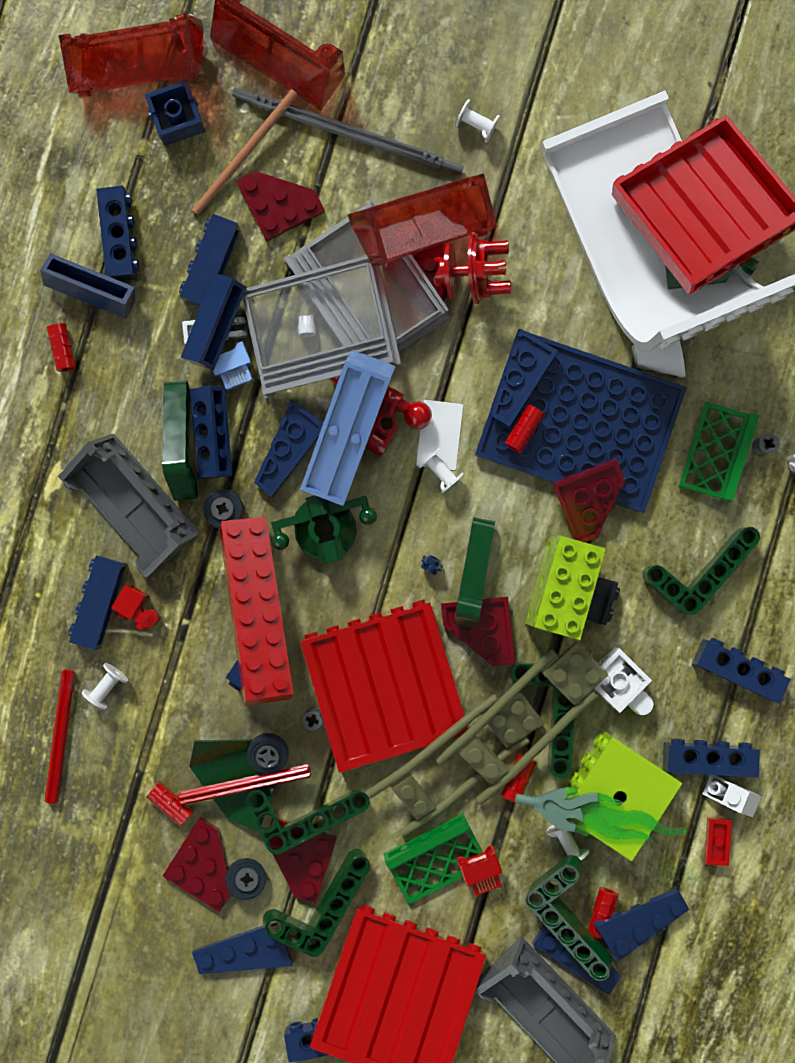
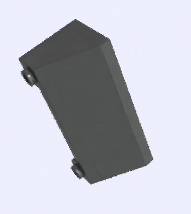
M114 433L89 441L58 476L67 489L73 491L81 490L139 556L135 561L137 569L146 578L158 572L201 534Z
M523 937L516 940L480 975L475 990L480 999L485 1002H491L495 999L555 1063H610L616 1035Z

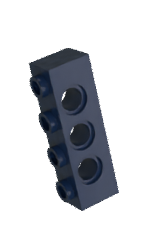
M124 186L97 188L106 276L118 281L137 280L140 264L138 258L135 259L134 250H137L138 246L136 237H133L132 229L135 228L134 216L130 215V207L133 206L131 193H128ZM121 209V213L118 216H112L114 210ZM117 231H124L122 237L115 238V234ZM126 252V257L123 260H117L119 253Z
M208 385L190 389L197 479H216L232 476L225 387Z
M711 638L710 641L702 640L692 664L780 704L791 680L784 676L785 672L773 666L771 669L764 667L765 662L755 657L749 660L743 657L744 652L733 647L731 650L723 647L724 643L717 639ZM723 653L726 660L724 664L719 665L717 658ZM744 663L746 670L742 675H740L738 673V667L740 664ZM764 673L766 680L763 684H760L758 678L760 674Z
M672 738L671 742H664L663 769L669 773L759 777L760 750L752 747V743L738 742V746L730 745V742L716 741V745L707 744L705 740H693V743H685L684 739ZM687 751H692V759L689 761H685V753ZM710 752H714L715 759L712 762H707V755ZM737 753V761L730 764V756Z
M318 1018L303 1024L301 1021H296L286 1027L284 1038L289 1063L329 1056L328 1054L311 1049L310 1041L304 1038L306 1035H313Z

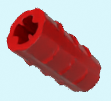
M57 323L47 326L48 339L56 371L66 372L76 369L75 357L66 324Z
M528 405L504 444L521 454L545 414L536 407Z
M519 753L515 763L524 755ZM533 759L504 786L501 793L502 797L515 802L516 794H525L524 791L537 764L536 760Z
M160 781L146 796L153 805L158 807L162 813H165L179 827L193 812L187 804L180 805L178 795H175Z
M600 887L595 898L596 901L592 909L593 912L589 920L588 930L596 938L602 939L593 922L611 918L610 915L614 914L617 906L619 893L612 889Z

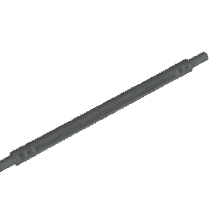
M234 88L232 92L233 97L252 103V106L273 112L281 102L257 92L253 94L238 88ZM290 105L282 114V116L438 170L443 168L460 175L463 172L464 166L445 160L443 156L294 105Z

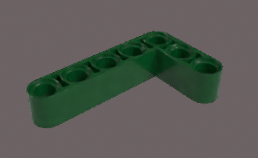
M187 380L164 382L163 474L174 501L197 499V482L189 462V384Z
M473 517L454 624L476 628L479 622L482 607L481 599L495 521Z
M742 527L736 530L688 587L684 586L664 567L659 565L647 566L642 573L643 580L680 613L695 615L705 606L758 544L760 533L754 527ZM745 531H747L751 537L748 543H746L743 540V534ZM731 548L736 551V557L733 560L728 556V551ZM716 565H719L722 569L719 577L714 574V567ZM653 569L659 572V578L655 582L650 578V573ZM702 582L707 584V591L704 594L699 591V585ZM670 584L676 587V593L673 596H670L667 592ZM687 599H691L693 602V607L689 611L684 607Z
M516 662L510 668L511 678L517 682L519 679L516 678L515 671L519 667H524L527 672L535 663ZM537 674L527 684L553 687L550 729L557 723L559 717L564 716L574 706L570 700L563 705L559 703V696L563 693L548 678L541 681L538 679ZM575 718L549 743L548 768L559 779L567 777L571 772ZM565 739L566 746L563 749H556L555 744L557 740ZM557 762H564L565 766L562 771H554V765Z
M251 790L246 796V803L268 851L272 854H281L364 812L370 805V799L363 791L354 790L281 827L267 796L262 790ZM255 794H260L263 796L262 804L257 807L251 805V797ZM357 795H362L364 798V802L360 807L353 805V799ZM337 805H342L344 809L340 817H334L332 814L333 808ZM265 815H269L273 819L269 827H262L260 825V820ZM318 815L322 816L323 824L317 828L313 827L312 819ZM295 826H300L303 829L302 835L298 838L291 836V830ZM276 836L282 839L281 846L278 848L270 847V840Z
M358 848L349 851L308 924L276 909L266 911L262 919L267 936L308 956L317 957L321 955L370 869V862L364 851ZM357 859H363L361 864L353 865ZM346 879L352 880L350 884L342 885ZM340 899L338 904L331 905L332 901ZM322 920H329L327 924L320 925V922ZM279 921L276 926H269L270 922ZM293 930L299 931L296 935H289ZM312 940H318L317 943L313 945L309 944V942Z
M568 855L530 885L525 899L526 904L592 978L604 981L610 974L612 965L611 955L558 897L579 880L583 867L582 861L577 856ZM570 867L574 869L575 872H570L566 868ZM550 881H556L558 885H554ZM533 893L539 894L542 898L536 897ZM549 911H554L557 915H553ZM565 928L571 929L573 932H568Z

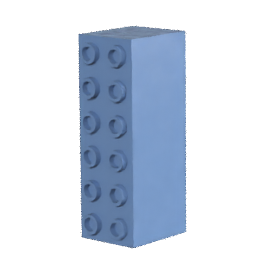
M354 350L351 351L343 366L300 490L344 506L395 369L394 365Z

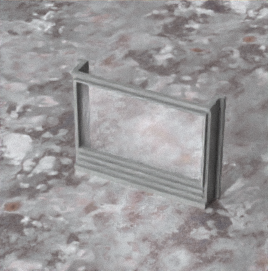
M374 199L290 256L288 255L284 258L285 264L295 275L370 255L372 259L378 258L399 352L450 319L448 315L449 309ZM366 267L301 284L343 346L381 337Z
M370 255L246 288L243 302L265 399L274 397L276 392L339 377L345 361L352 350L394 366L402 364L378 258L372 259Z

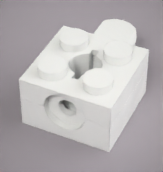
M614 646L598 662L608 672L609 676L599 683L594 690L619 713L628 705L636 714L646 715L651 712L653 701L643 689L652 680L620 648Z

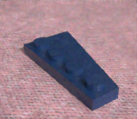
M519 329L501 388L491 412L492 418L511 428L556 358L558 350Z
M292 399L288 404L287 411L280 422V427L273 438L269 452L254 482L271 497L276 494L316 442L323 426L321 421Z
M673 889L651 898L648 903L643 905L636 904L631 907V910L621 914L617 912L610 915L611 918L604 921L598 920L593 922L611 956L618 962L690 909L681 893L677 889Z
M545 925L542 926L532 942L533 946L608 995H610L621 978L620 973L612 965L609 977L606 980L598 981L592 978ZM565 928L568 932H573L571 929Z
M279 921L271 922L269 926H276ZM264 925L194 949L192 952L199 974L293 965L287 945L267 936Z

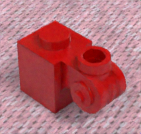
M131 584L124 585L111 607L117 611L115 615L126 621L128 618L136 622L135 626L145 632L160 620V615L156 610L144 611L143 605L149 595Z

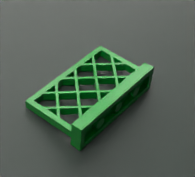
M705 402L678 487L731 503L760 415L754 413L747 414ZM708 408L718 411L722 419L710 424L706 417ZM732 416L743 418L741 426L735 430L731 429L726 420ZM705 421L707 426L702 428ZM724 422L729 433L718 438L712 427ZM709 429L715 440L703 445L699 437L700 433ZM739 431L738 436L736 438L734 433ZM731 435L735 446L725 451L720 440ZM717 442L722 454L711 459L706 447ZM697 443H699V445L701 446L698 449H696ZM703 450L708 461L697 466L693 460V455ZM724 456L728 462V468L719 473L713 461ZM692 463L694 468L689 470L690 465ZM710 463L716 475L704 480L699 468ZM695 470L702 481L694 486L685 483L687 475ZM724 473H726V474H725V477H724V480H723L722 477H721V475L724 474ZM718 477L722 484L720 493L710 491L706 482Z
M464 813L383 853L385 863L393 874L408 905L463 877L460 869L454 874L446 872L449 862L458 864L457 859L452 858L455 847L466 850L465 858H468L470 852L483 853ZM468 832L470 836L468 846L456 843L460 835ZM442 844L450 845L448 856L436 853L438 846ZM422 854L431 856L428 866L417 864L418 857ZM434 858L446 860L442 871L431 868ZM403 864L411 866L408 876L398 874L395 868ZM414 868L426 871L422 881L411 878ZM429 872L441 875L439 882L435 884L426 882ZM409 882L420 885L419 892L410 896L407 891Z

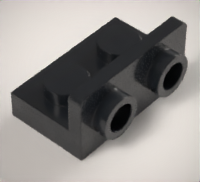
M598 577L586 620L606 625L607 621H611L614 609H611L613 600H617L620 593L619 582Z

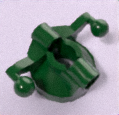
M313 495L305 498L306 502L302 504L294 516L271 522L274 532L271 544L277 550L286 549L289 545V538L285 533H282L281 529L294 526L295 539L301 550L308 556L318 559L320 562L323 561V564L343 559V555L354 545L357 535L356 520L350 509L362 507L359 519L365 525L374 524L377 520V513L373 508H370L367 496L345 501L344 506ZM329 515L330 518L328 519L334 525L333 536L336 537V540L320 543L321 539L314 532L316 524L314 520Z

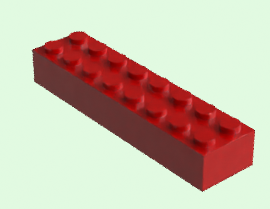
M266 517L221 521L219 533L244 706L290 700L294 693Z

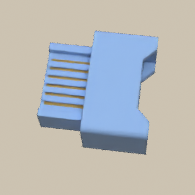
M243 341L237 343L235 349L220 354L213 371L217 379L222 378L227 391L253 381L248 368L253 364Z

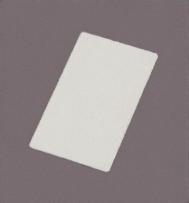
M424 400V403L432 411V419L427 427L420 429L416 465L420 466L438 448H441L436 455L449 470H456L463 404Z

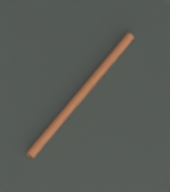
M291 89L193 207L192 211L198 216L292 104L298 96L294 90Z

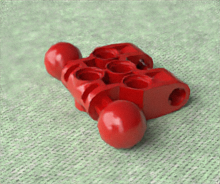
M340 376L331 378L329 380H331L334 384H337ZM389 385L365 447L379 457L383 456L399 428L394 414L395 411L403 414L406 424L415 430L427 427L432 419V411L426 403L421 401L409 403L403 399L404 394ZM385 418H391L394 422L393 427L389 430L382 428L381 423Z

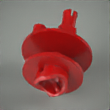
M470 235L468 265H457L454 246L452 243H447L444 257H435L434 259L438 268L434 276L435 286L437 288H447L449 299L456 300L458 277L469 276L471 296L474 304H479L483 298L491 297V295L511 294V280L492 282L490 279L488 280V276L506 275V269H499V267L506 266V260L487 262V258H489V255L509 254L508 240L488 242L487 240H479L475 235Z

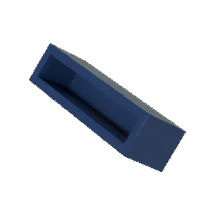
M213 213L211 219H207L203 229L205 234L203 239L199 240L196 245L195 252L197 254L194 261L191 260L188 265V277L186 281L181 283L179 288L181 299L199 308L213 274L223 275L240 232L238 223Z
M52 253L49 254L40 270L44 286L125 319L136 302L135 287Z
M213 274L181 358L194 365L214 371L247 287L234 278Z
M96 555L95 559L91 560L89 565L91 573L89 579L84 582L82 587L83 599L82 602L77 604L75 610L77 618L69 629L70 643L93 650L101 649L113 610L111 607L117 598L127 563Z

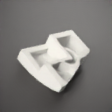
M680 340L663 350L658 347L651 351H644L635 344L631 347L636 368L653 370L660 374L666 373L677 376V378L685 377Z

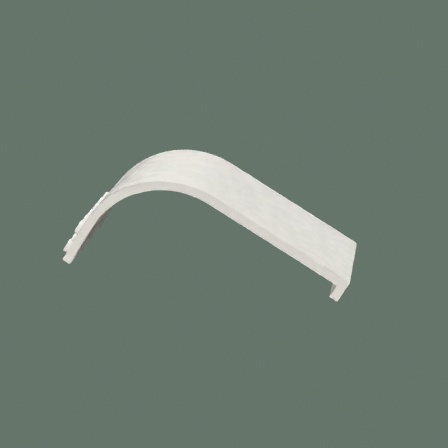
M666 90L544 140L540 147L541 154L612 315L626 336L638 348L644 351H651L658 347L661 350L674 345L681 338L685 341L696 336L698 332L704 329L709 331L726 320L727 322L733 321L747 311L752 313L764 307L763 305L769 302L772 304L793 293V287H795V274L764 287L755 282L738 265L726 283L705 285L691 295H688L684 288L668 290L664 262L611 195L613 183L619 176L629 174L636 166L647 163L657 153L667 151L678 141L682 142L666 105L669 99Z

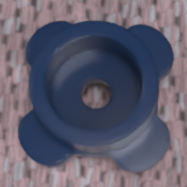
M432 555L423 556L422 569L434 575L442 570L443 565L437 557Z

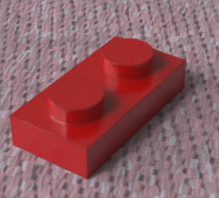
M707 817L705 864L729 866L732 820Z

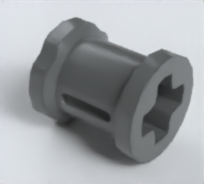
M773 434L759 436L752 443L753 451L760 456L773 453L779 447L778 438ZM763 441H767V443H766V446L768 447L767 449L764 448L765 443H764Z
M317 708L308 709L302 718L304 727L309 731L320 728L323 722L321 711ZM315 714L319 722L315 721L314 724H310V719L307 717Z

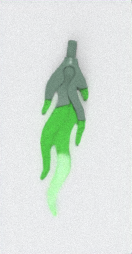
M573 787L554 789L534 797L516 794L515 803L532 806L534 810L541 813L555 827L565 831L577 832L588 836L589 832L582 826L569 822L567 818L578 819L601 835L612 839L643 838L653 842V838L644 831L621 828L620 825L624 824L642 825L664 836H677L688 831L687 828L666 827L644 811H619L607 808L600 804V802H607L617 806L622 805V802L606 794L594 792L566 798L578 792Z

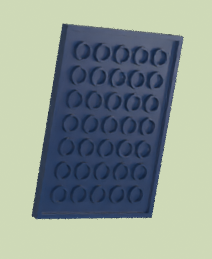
M518 329L474 456L552 483L617 458L625 482L614 504L642 514L645 513L687 387L529 333L558 350V354L517 419L509 428L492 418L491 412L517 340ZM528 405H531L542 411L545 415L520 454L508 448L504 443Z

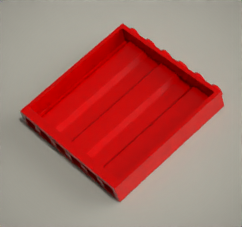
M727 115L720 119L712 120L708 126L694 131L682 142L674 143L667 151L657 153L650 161L645 164H639L629 174L619 176L612 186V197L688 295H691L795 231V196Z
M425 599L413 602V607L405 610L403 606L390 609L391 614L385 616L382 615V612L370 615V620L361 622L360 619L347 622L348 627L340 629L339 625L327 628V633L318 635L317 632L304 635L305 640L300 641L339 773L426 747L464 717L430 602L425 603ZM468 726L463 728L451 739L460 737L462 734H464L468 730Z
M364 904L362 908L356 906L310 1041V1048L350 1063H453L486 958V954L481 951L482 947L473 943H469L468 946L460 944V939L450 935L447 936V939L438 936V931L426 927L425 931L418 929V924L409 920H405L404 923L396 921L395 915L386 912L382 916L374 913L375 908Z

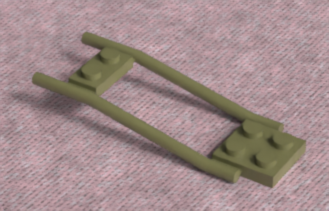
M577 641L559 656L551 649L464 734L435 758L436 762L442 765L458 751L477 772L492 784L476 798L483 805L519 774L579 713L599 697L592 689L609 676L608 672ZM542 671L574 706L521 759L508 769V766L475 735Z
M521 691L488 722V725L506 747L497 755L502 762L529 744L530 740L527 735L544 724L541 717ZM495 694L474 707L403 767L366 791L371 799L390 786L413 814L416 820L399 830L403 838L440 815L484 778L479 772H476L436 806L410 772L480 714L483 715L499 700Z

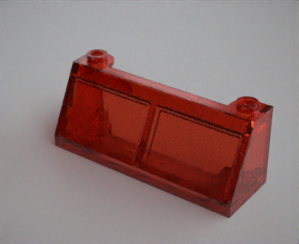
M215 0L210 33L211 41L287 90H294L298 97L322 111L345 76L343 51L332 44H322L314 51L240 3L241 0Z
M187 13L176 15V19L171 18L167 22L90 35L82 33L79 36H74V38L69 33L59 35L69 93L78 94V98L91 97V92L183 78V81L197 80L196 76L204 75L203 23L201 19Z
M484 173L347 214L349 222L372 266L381 265L382 269L395 266V261L399 258L472 234H477V237L489 235L490 229L498 227Z

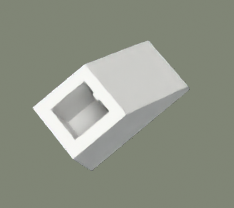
M710 775L703 791V795L750 817L754 816L762 797L716 775Z

